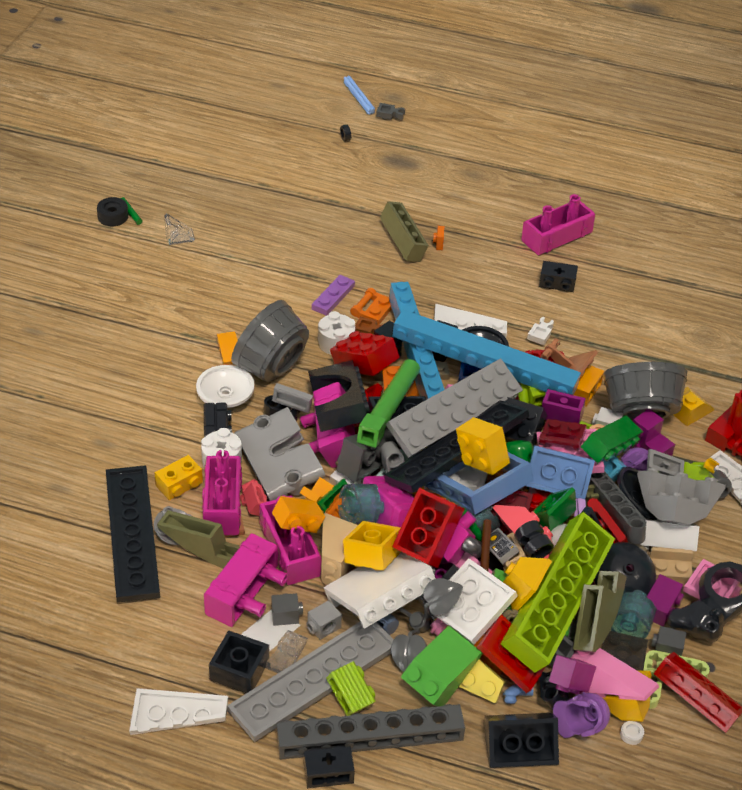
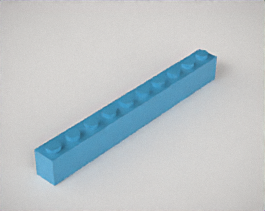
M409 282L391 283L389 301L395 320L403 309L419 315ZM403 341L407 358L416 361L420 366V372L415 379L419 396H425L426 399H429L445 390L432 351Z
M403 309L394 322L392 337L481 369L501 358L517 382L545 392H547V389L574 395L578 387L581 375L579 371Z

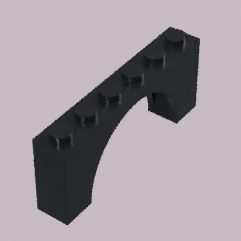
M353 360L308 371L313 392L336 382H339L346 392L330 402L315 406L320 432L360 423L366 414L370 413L359 368L354 366Z

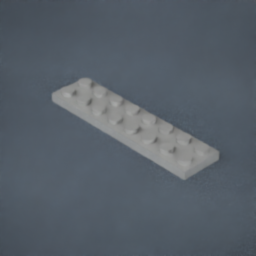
M500 358L393 418L385 425L407 457L410 458L455 431L456 428L471 418H476L500 400L505 402L508 399L507 397L512 398L522 392L523 389Z
M361 622L227 705V711L250 738L256 742L276 729L277 723L291 719L331 693L333 690L326 677L332 671L352 661L355 662L356 666H360L363 671L391 654V645L394 639L377 622L365 629Z

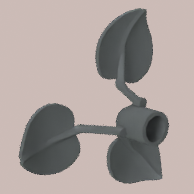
M444 578L434 579L424 589L423 596L427 601L424 605L425 614L421 612L411 614L402 607L398 609L410 617L409 624L414 628V630L408 633V636L400 634L392 642V658L400 670L405 672L413 659L427 647V643L421 636L413 634L424 633L430 629L431 616L429 615V610L435 616L448 613L461 596L463 590L461 584Z

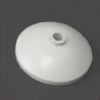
M219 365L207 369L199 376L196 390L200 399L205 403L216 404L226 402L227 408H232L243 404L252 396L254 380L242 368L233 365Z

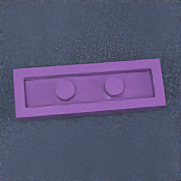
M339 275L312 303V310L327 316L355 287V281Z

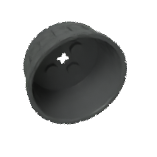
M277 300L263 309L243 331L233 349L232 364L259 377L263 381H273L286 373L300 358L309 338V330L286 301Z
M634 362L607 369L603 373V378L612 412H621L623 417L627 415L631 420L646 410H652L662 419L678 413L683 406V395L688 371L683 366L667 362Z

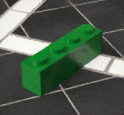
M626 415L591 433L581 448L597 464L604 460L608 462L613 456L617 457L622 451L626 452L630 447L636 446L641 440L639 436L643 431Z

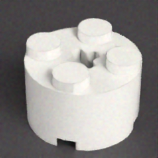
M332 311L329 315L323 317L318 324V343L320 349L331 355L330 349L338 341L349 338V334L355 332L354 319L339 314L336 311Z
M220 428L218 431L202 438L201 450L204 469L206 457L216 456V452L222 450V456H224V450L229 452V456H240L242 461L241 440L227 428Z

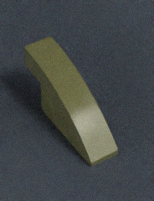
M169 510L157 523L158 528L180 546L199 558L221 568L226 566L240 548V545L226 542L222 525L219 523Z
M599 571L597 585L583 586L573 646L574 651L596 652L606 639L616 619L624 593L627 577L622 573Z

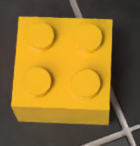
M473 417L456 428L461 457L465 465L493 475L510 463L503 427Z
M362 521L343 539L345 563L353 564L357 567L364 566L374 570H384L401 553V551L392 547L400 527Z

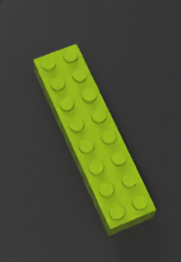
M581 512L567 523L548 558L552 562L537 591L520 608L501 642L504 648L533 672H537L550 664L580 607L583 586L592 584L615 540L612 535L584 512Z

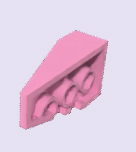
M598 648L596 652L574 651L571 657L596 666L590 690L585 693H597V695L604 698L607 694L618 695L619 699L646 701L659 688L658 683L601 648Z

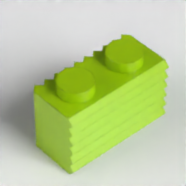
M354 661L332 671L326 677L346 716L356 714L376 702L373 688L367 686L363 679L364 672L362 668L356 666Z

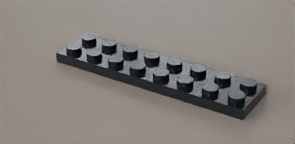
M500 400L476 418L503 427L505 434L514 426L522 423L530 415L528 409ZM456 430L384 474L385 482L414 493L419 488L434 481L444 472L449 471L456 464L463 462Z
M146 465L105 469L117 603L160 598Z

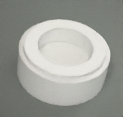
M627 721L621 727L620 736L627 744L636 745L643 739L644 728L636 721Z

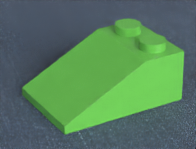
M448 626L413 659L401 678L433 705L444 706L483 653L451 626Z

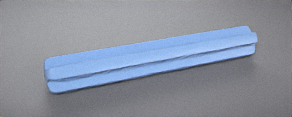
M345 76L343 82L367 114H374L375 107L351 76Z

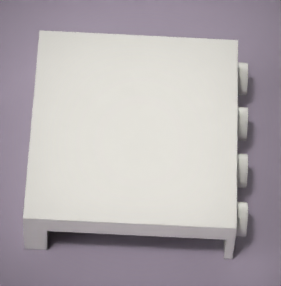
M401 552L384 570H374L373 568L361 566L323 588L328 600L335 607L341 604L358 615L365 629L421 596L426 585L436 578L431 566Z

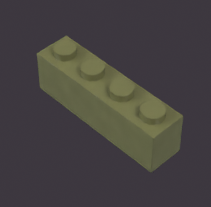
M387 201L380 219L404 259L409 262H421L429 245L404 205L400 202Z

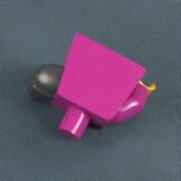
M469 511L460 518L443 556L448 562L455 565L465 552L470 553L475 558H481L482 542L476 540V536L469 529L477 519Z

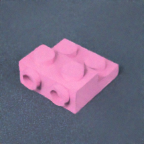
M703 559L685 584L683 591L700 599L699 580L707 568L714 566V564ZM722 578L712 586L718 595L725 598L737 597L742 590L739 587L740 582L732 578Z

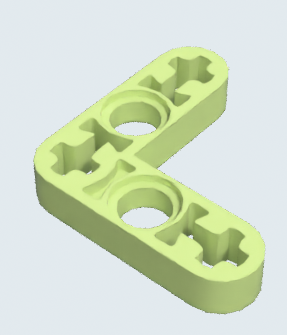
M652 650L646 654L643 671H650L651 676L657 678L658 682L656 683L659 685V688L651 695L652 700H650L649 709L657 707L662 688V681L654 675V672L670 653ZM680 656L692 667L699 669L702 675L706 678L708 677L710 668L707 663ZM653 660H657L656 668H652Z

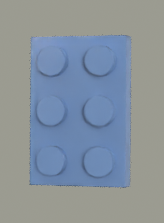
M534 445L530 459L534 481L525 486L552 493L573 487L576 498L585 499L595 460Z

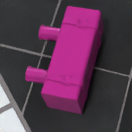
M570 195L569 203L555 209L552 206L546 205L543 207L541 215L524 221L522 242L537 255H541L592 233L595 213L580 201L581 197L579 195Z
M336 382L313 392L314 408L346 393L341 384ZM316 411L301 416L300 420L304 428L316 424L317 440L309 443L314 454L320 452L332 468L337 467L335 463L341 453L344 438L355 435L354 424L320 432Z
M222 450L216 452V456L206 457L205 487H203L202 493L203 519L221 524L224 535H238L241 524V457L229 456V452L224 450V456H222Z
M366 476L363 479L359 507L375 523L401 528L414 497L412 493H408L404 489L385 482L384 476Z
M280 496L276 500L261 503L259 505V523L267 540L278 546V565L280 571L289 574L286 582L287 585L319 577L321 575L322 558L310 532H305L301 526H297L296 530L295 527L291 530L281 529L272 514Z
M251 533L241 543L240 548L216 579L210 583L209 588L204 593L205 614L230 627H233L245 610L261 617L265 612L266 604L253 598L268 579L280 584V586H284L289 577L288 573L276 569L278 566V546Z

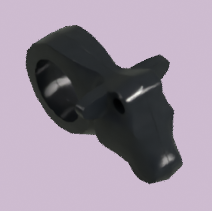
M730 561L721 562L707 568L699 580L700 599L683 608L672 609L667 617L669 626L675 630L685 631L694 638L705 639L711 643L717 641L722 636L724 625L742 613V594L734 598L721 597L713 590L712 586L722 578L736 579L742 584V565Z

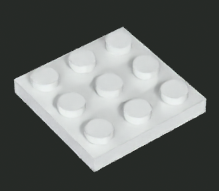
M468 559L449 579L463 586L459 600L448 613L436 617L446 625L451 626L474 645L518 595L512 588L471 559Z

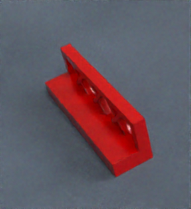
M675 652L666 656L654 672L656 677L725 733L729 731L735 721L742 715V706Z

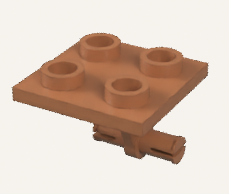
M553 339L551 344L545 347V351L540 357L548 360L551 356L556 364L581 372V377L585 373L586 367L593 363L594 357L598 353L597 350L572 356L568 359L556 349L560 345L559 340Z

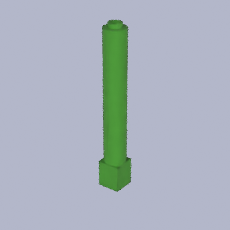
M408 359L402 363L371 413H367L360 423L357 437L358 443L374 448L378 446L384 436L385 424L390 421L420 372V366L416 361Z

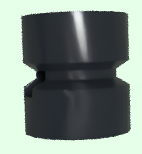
M537 520L523 524L514 534L520 546L524 547L527 557L544 558L554 548L553 543L544 534V530Z

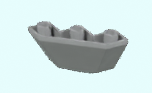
M647 468V471H638L637 474L645 507L658 520L679 525H690L706 518L726 486L718 483L716 478L705 477V480H694L688 478V474L677 472L676 476L659 473V470L655 468Z

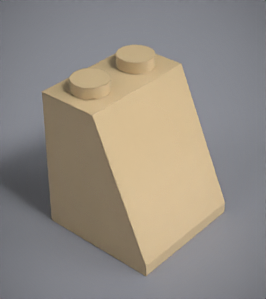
M324 513L326 517L323 521L321 583L328 585L353 570V564L345 563L343 539L358 525Z

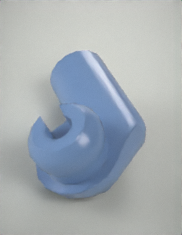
M514 684L504 691V702L515 704L516 696H533V689L525 693L517 684Z

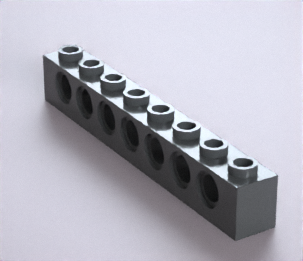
M446 704L439 707H422L409 710L400 709L390 712L378 711L370 714L356 713L350 716H331L320 719L309 718L300 721L287 720L277 723V742L280 760L304 757V751L314 748L328 749L336 746H351L352 752L463 741L465 724L460 704Z

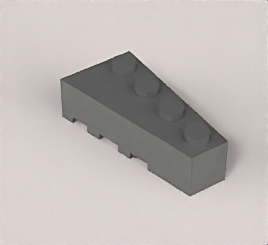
M385 427L384 436L376 448L358 443V434L345 437L337 460L338 466L336 471L356 483L382 467L380 448L384 443L389 441L395 442L398 448L401 449V446L388 427Z

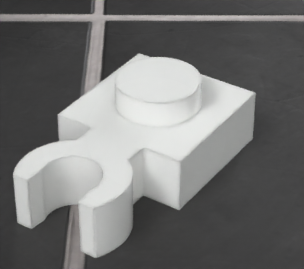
M541 317L539 324L535 323L529 331L527 339L545 345L551 335L554 320H551L550 323H545V317Z

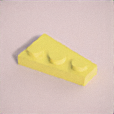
M479 659L459 687L493 703H497L505 681Z

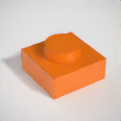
M438 226L437 233L434 232L433 243H436V250H443L445 226Z

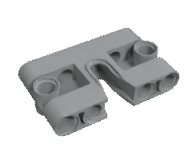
M288 407L270 416L260 415L256 417L253 424L234 432L240 438L242 450L269 501L276 500L282 495L288 496V493L300 495V491L306 484L311 485L317 482L319 477L322 479L326 477L309 443L295 447L304 438Z

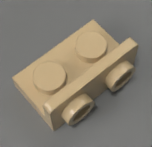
M663 547L651 548L649 557L655 566L656 580L661 574L677 582L687 583L693 574L692 550Z

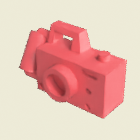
M253 479L242 485L243 493L240 499L242 506H247L249 514L259 516V505L267 502V495L264 494L262 485Z

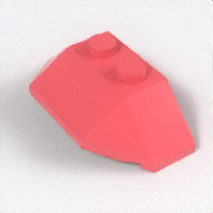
M504 505L492 507L495 516L510 533L513 532L515 534L520 526L529 521H540L533 511L529 512L525 507ZM546 526L542 527L544 530V534H546L553 543L551 538L553 537V534L551 533V531ZM550 552L547 556H545L544 558L548 559L549 556H550V554H551V552Z

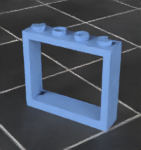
M508 452L510 463L503 468L508 472L475 491L449 478L450 475L468 466L463 462L456 464L449 471L444 472L434 481L426 484L425 487L453 503L465 507L466 510L476 515L534 480L531 464Z

